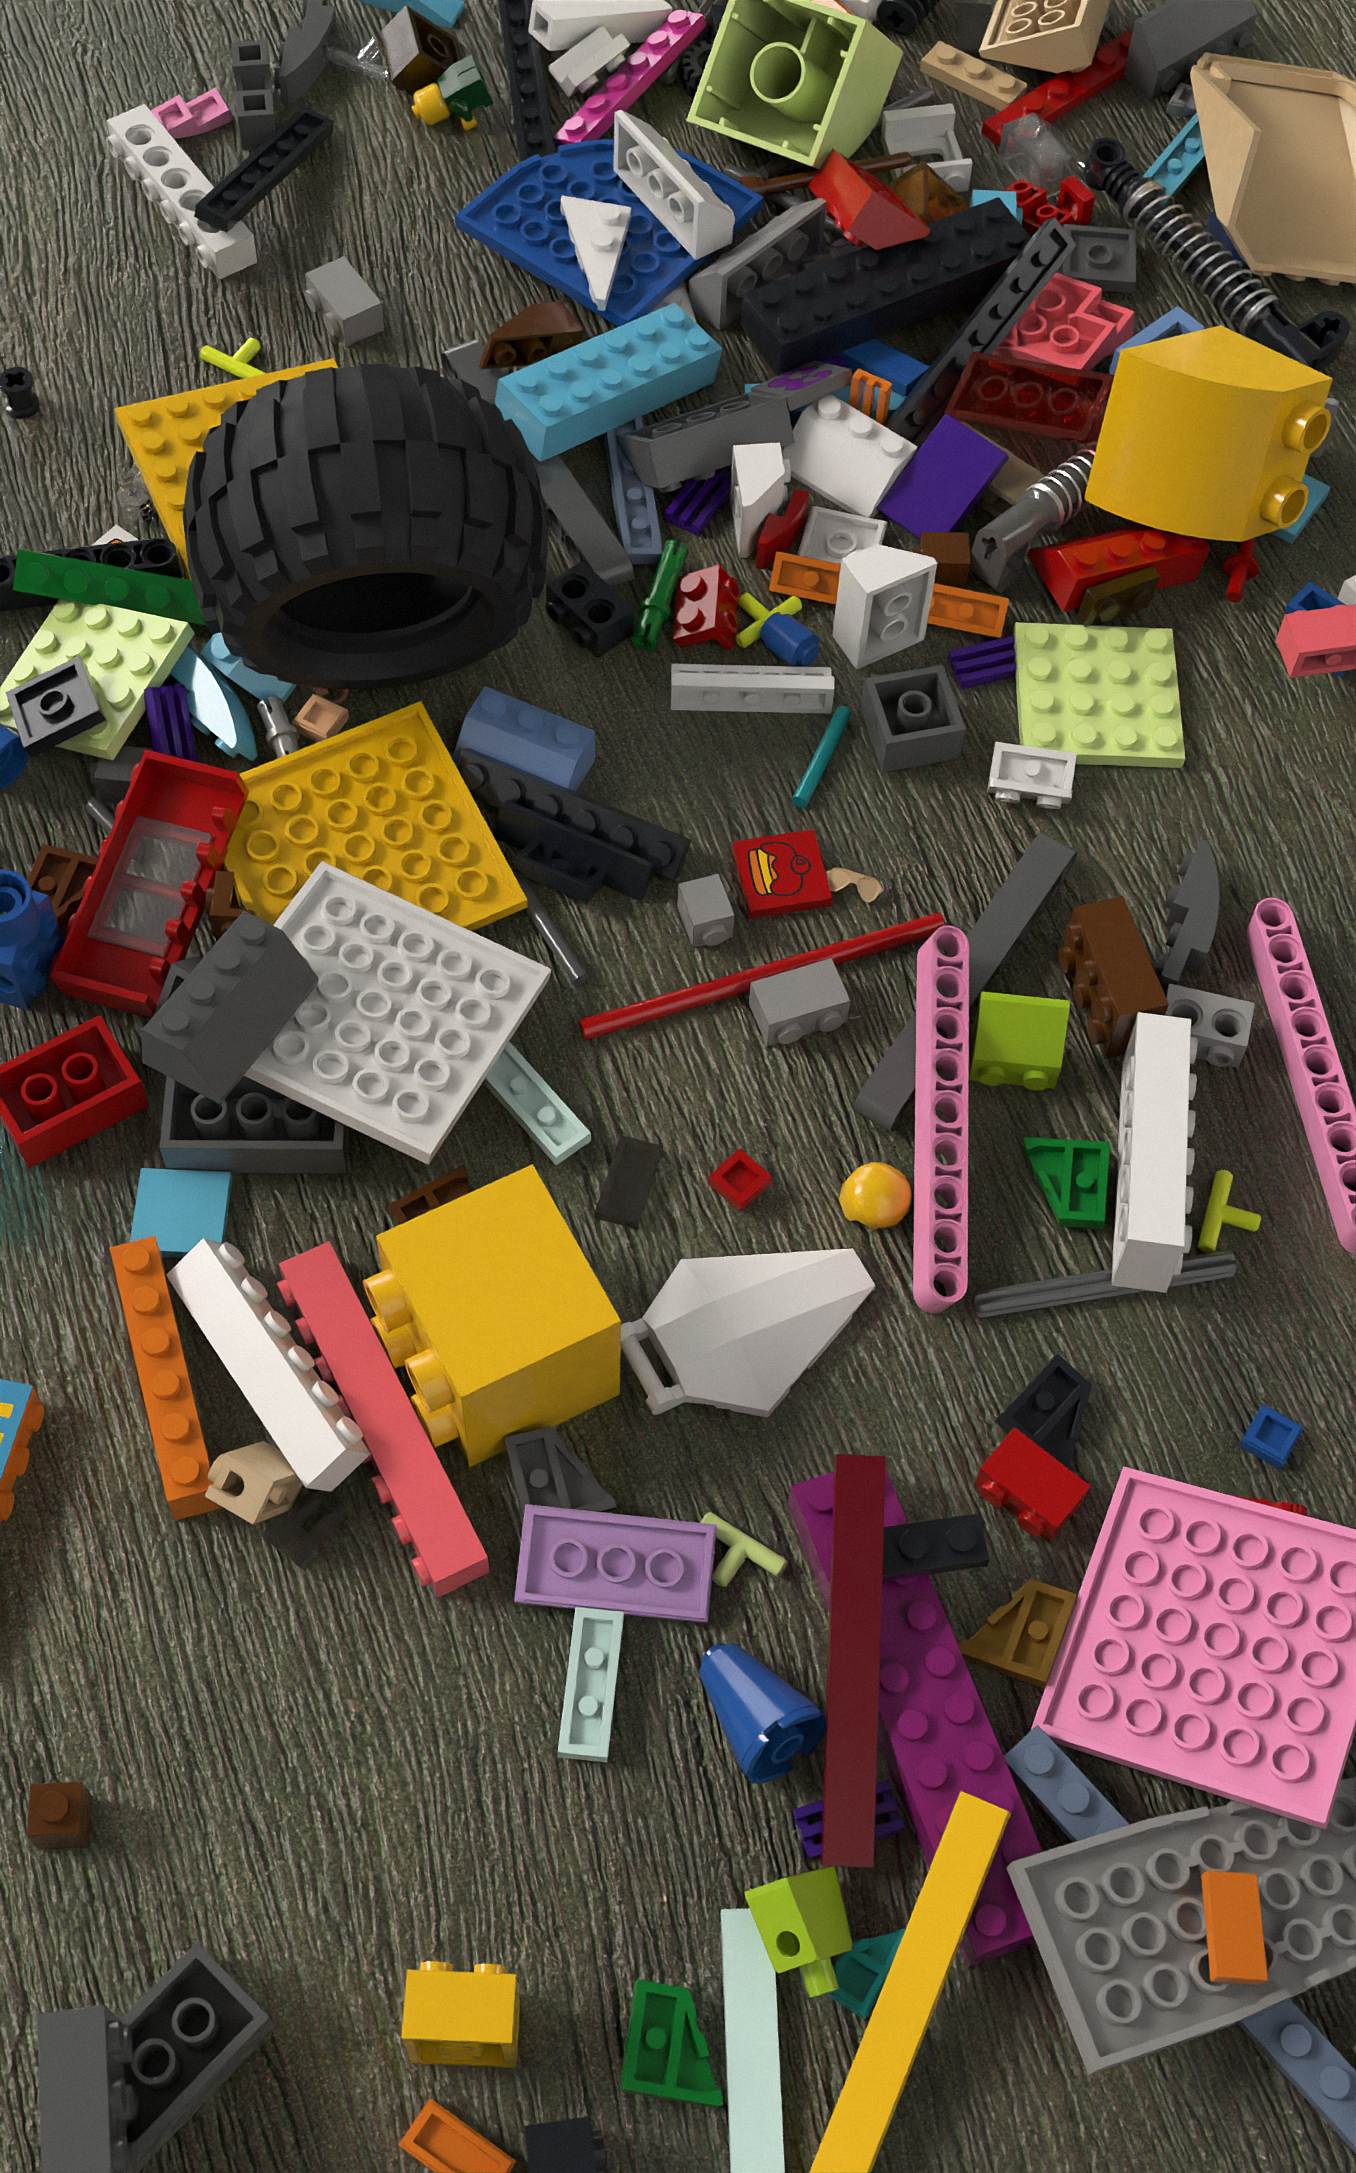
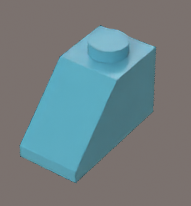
M222 633L214 634L200 652L205 659L228 678L261 701L264 699L270 707L268 697H280L284 703L297 686L296 684L278 681L277 677L273 675L259 674L244 666L242 657L233 656L224 644Z

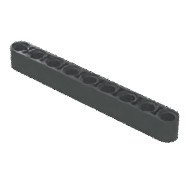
M472 339L440 353L441 364L448 379H462L477 387L481 398L492 399L495 403L498 379L504 377L499 368L480 369L479 363L485 348L478 339ZM530 452L540 479L546 524L574 565L584 561L611 588L634 578V570L629 556L560 456L557 454L539 462Z
M1039 832L967 935L969 943V1020L978 1008L981 992H989L1069 874L1077 858V850L1042 832ZM937 986L939 993L948 998L946 991ZM916 1011L861 1089L853 1106V1111L890 1132L896 1129L915 1101ZM936 1027L938 1033L943 1038L948 1039L946 1032Z

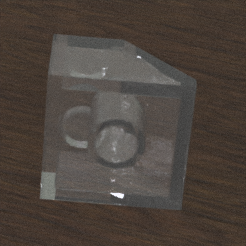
M1034 112L1003 125L998 158L1018 181L1022 179L1046 190L1047 198L1059 194L1062 180L1072 175L1082 184L1085 183L1082 173L1086 160L1056 127Z

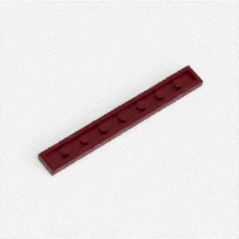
M834 1455L821 1864L825 1866H874L886 1456Z

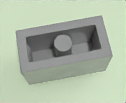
M344 256L305 273L307 290L304 291L307 305L312 312L317 311L320 314L327 331L332 336L336 335L345 347L384 330L382 302Z
M832 958L751 982L749 1006L766 1046L777 1043L790 1044L800 1039L803 1035L819 1030L829 1032L847 1022L851 1000Z

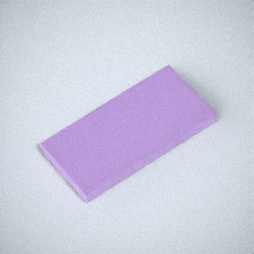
M525 1504L514 1603L565 1609L583 1607L624 1612V1615L707 1623L717 1525Z

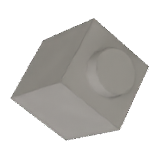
M719 874L679 883L677 908L692 948L702 945L714 946L724 942L726 939L733 938L734 912Z

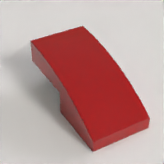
M795 488L784 517L768 514L758 541L756 568L764 570L773 564L776 551L786 552L796 540L807 519L810 492Z

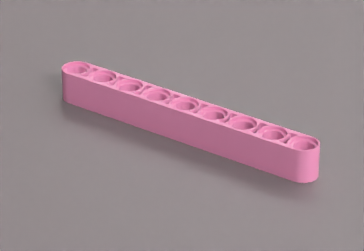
M1278 898L1263 899L1257 904L1246 931V939L1338 1239L1342 1247L1356 1255V1192L1349 1190L1345 1186V1184H1350L1356 1188V1109L1290 906L1283 900ZM1287 995L1293 996L1296 999L1289 998ZM1298 1032H1303L1307 1034L1309 1037L1303 1036ZM1309 1069H1314L1318 1071L1321 1075L1315 1074ZM1321 1107L1329 1108L1333 1113L1326 1112ZM1332 1145L1340 1146L1346 1152L1338 1151Z
M951 925L938 928L921 946L917 954L913 1295L918 1307L931 1314L941 1313L959 1301L966 1293L968 1285L969 943L964 932ZM937 946L943 948L947 952L948 957L940 953ZM937 986L946 991L948 998L939 993ZM936 1027H939L942 1030H944L948 1036V1039L943 1038L938 1033ZM936 1068L945 1072L948 1081L938 1075ZM935 1109L945 1114L948 1123L938 1118ZM935 1151L940 1152L946 1158L947 1165H943L938 1161ZM934 1193L944 1198L947 1203V1209L941 1207L936 1202ZM934 1236L940 1238L945 1243L947 1253L937 1248ZM934 1280L943 1284L946 1289V1297L936 1291Z

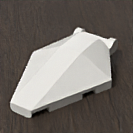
M853 1248L681 1259L644 1316L635 1322H626L621 1325V1349L648 1395L646 1403L653 1415L661 1414L684 1402L715 1405L716 1408L730 1409L735 1412L768 1418L790 1392V1388L807 1368L809 1369L852 1319L853 1313L869 1294L875 1290V1284ZM649 1337L672 1378L674 1386L664 1388L638 1341Z

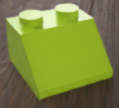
M981 992L970 1039L969 1080L980 1081L989 1086L1011 1084L1021 1085L1030 1090L1055 1089L1062 1067L1070 1001Z

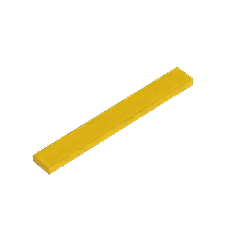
M960 1791L809 2173H871L1011 1815L1009 1811Z

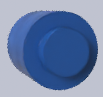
M780 612L772 614L764 622L760 630V638L764 640L765 647L792 667L810 665L819 653V637L789 614L783 615Z

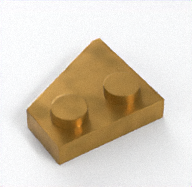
M1030 1579L1014 1594V1598L1009 1604L1000 1606L987 1618V1624L968 1641L964 1639L958 1644L964 1661L1045 1689L1077 1600V1594Z

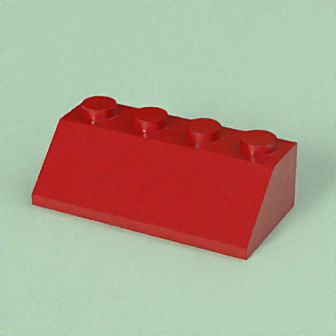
M833 148L808 185L816 195L815 199L822 198L827 201L825 214L834 221L833 224L844 232V237L860 248L866 243L875 250L927 237L931 231L887 184Z
M1137 524L1031 548L1027 555L1058 605L1065 612L1080 608L1088 588L1153 565L1161 576L1155 590L1195 581L1211 547L1205 538L1177 534Z

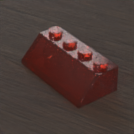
M973 351L944 415L947 413L961 422L1089 444L1099 440L1114 375Z

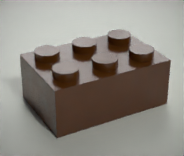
M1123 896L1074 907L1070 923L1065 928L1066 937L1063 947L1059 949V961L1062 970L1065 973H1070L1074 983L1073 994L1078 1008H1084L1088 1017L1090 1039L1094 1045H1099L1104 1059L1125 1054L1138 1012L1165 1016L1169 1006Z

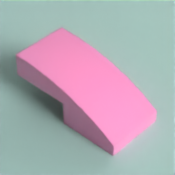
M216 87L186 104L179 94L151 110L173 139L198 135L234 120Z

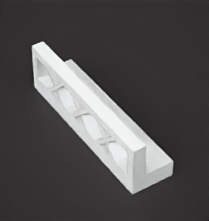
M671 664V710L827 714L832 712L834 676H832L831 667Z

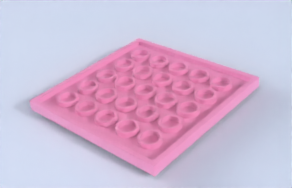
M1123 1466L1031 1730L1039 1725L1056 1744L1326 1830L1356 1731V1530Z

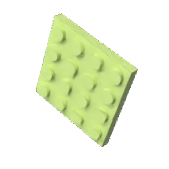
M59 599L0 687V723L19 734L5 692L80 655L88 667L106 721L56 745V747L114 760L146 710L143 689L161 687L195 632L188 622L104 604L91 605Z
M1015 622L1013 636L1015 638L1014 649L1016 656L1014 662H1016L1017 667L1015 677L1020 745L1076 753V764L1182 768L1185 761V750L1172 629L1093 625L1084 627V625Z

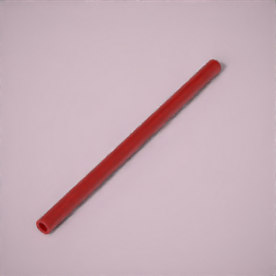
M938 912L579 1020L580 1031L586 1041L748 992L753 981L832 958L834 965L928 938L938 928L945 926V921L941 913Z

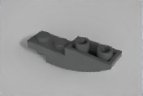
M303 0L304 19H299L298 28L288 27L286 42H280L279 61L281 66L275 67L274 86L275 89H280L282 104L290 105L313 85L330 60L337 41L338 30L335 6H328V0Z
M1204 839L1200 840L1195 854L1186 852L1177 874L1184 877L1181 886L1175 883L1172 884L1164 903V907L1171 909L1166 925L1172 927L1166 945L1172 947V951L1169 957L1161 954L1154 969L1164 994H1166L1169 984L1177 985L1183 970L1198 976L1200 975L1214 938L1219 913V877L1210 843Z

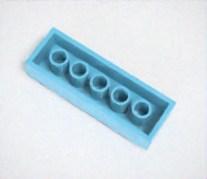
M673 303L498 379L495 404L502 412L504 421L512 419L521 431L528 450L539 462H542L606 433V431L612 428H617L630 422L640 414L643 416L713 384L723 348L676 303Z

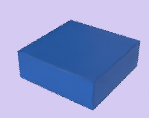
M1262 1404L1239 1447L1281 1470L1304 1427Z

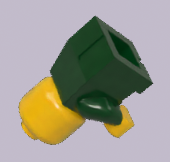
M470 55L452 64L437 79L438 84L432 83L416 91L414 94L415 105L412 106V110L417 120L422 118L429 126L448 118L450 113L461 117L460 120L464 129L468 131L477 126L476 119L472 113L474 108L481 105L487 107L494 102L483 75L473 56Z

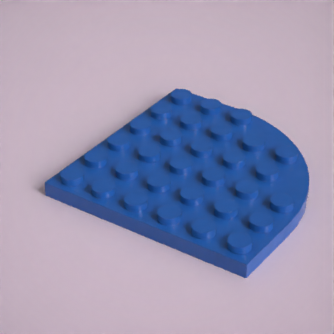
M614 139L581 141L558 147V153L543 158L536 154L503 174L455 215L456 228L618 327L647 315L714 253L712 252L695 260L614 171ZM673 149L682 159H685L690 164L692 170L702 181L710 185L713 193L732 209L735 217L733 235L763 208V196L708 164ZM562 196L631 207V220L605 311L597 310L596 303L592 301L588 279L581 270L575 253V244L569 236V226L565 215L562 216L561 213Z

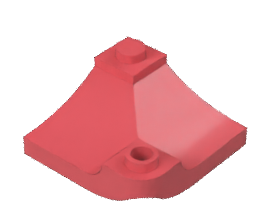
M1056 272L989 359L993 363L1010 370H1014L1018 364L1023 363L1080 383L1099 361L1108 355L1113 356L1116 348L1131 339L1134 335L1135 311L1102 300V288Z

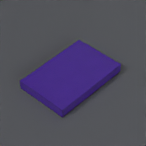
M946 413L876 509L919 540H921L922 532H955L1007 462L1009 456L1006 452Z

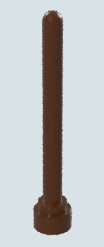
M901 152L854 163L873 174L907 167L912 162V156L908 152ZM819 169L763 180L762 177L756 178L753 174L740 177V184L766 199V195L808 187Z

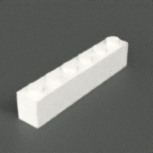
M203 1238L166 1277L305 1488L333 1491L371 1454L361 1440L363 1438L361 1429L353 1420L343 1414L337 1405L339 1398L336 1392L326 1382L320 1380L312 1368L315 1365L313 1358L305 1349L295 1343L289 1334L291 1327L288 1321L280 1313L272 1309L266 1300L268 1293L264 1286L257 1279L250 1276L243 1266L245 1259L241 1252L228 1242L223 1244Z

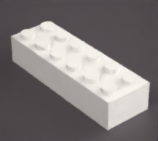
M1138 1012L1122 1061L1112 1286L1166 1293L1172 1277L1180 1276L1183 1253L1188 1254L1190 1251L1192 1226L1185 1225V1214H1190L1193 1187L1186 1186V1175H1191L1195 1153L1194 1148H1187V1138L1193 1136L1196 1114L1195 1111L1188 1110L1189 1100H1193L1195 1095L1197 1076L1196 1074L1189 1073L1190 1064L1195 1062L1198 1046L1197 1038L1191 1037V1019Z

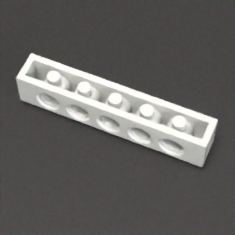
M145 104L107 120L110 136L106 138L110 152L115 158L120 157L129 176L133 180L138 179L142 184L144 193L149 201H155L159 205L166 222L169 224L173 223L177 227L182 241L186 246L191 245L194 248L200 263L205 269L209 267L220 280L257 263L254 236L241 220L226 233L194 217L196 204L214 187Z

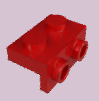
M720 564L682 575L678 578L673 640L680 649L714 638L725 650L734 648L735 632L738 630L736 610L737 601L740 599V589L737 581L733 577L730 578Z

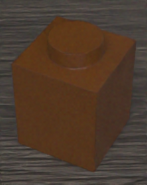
M922 532L919 548H913L912 552L935 559L937 569L934 583L966 589L970 569L969 533Z
M83 1782L30 1784L27 1837L37 1849L89 1848L92 1795Z

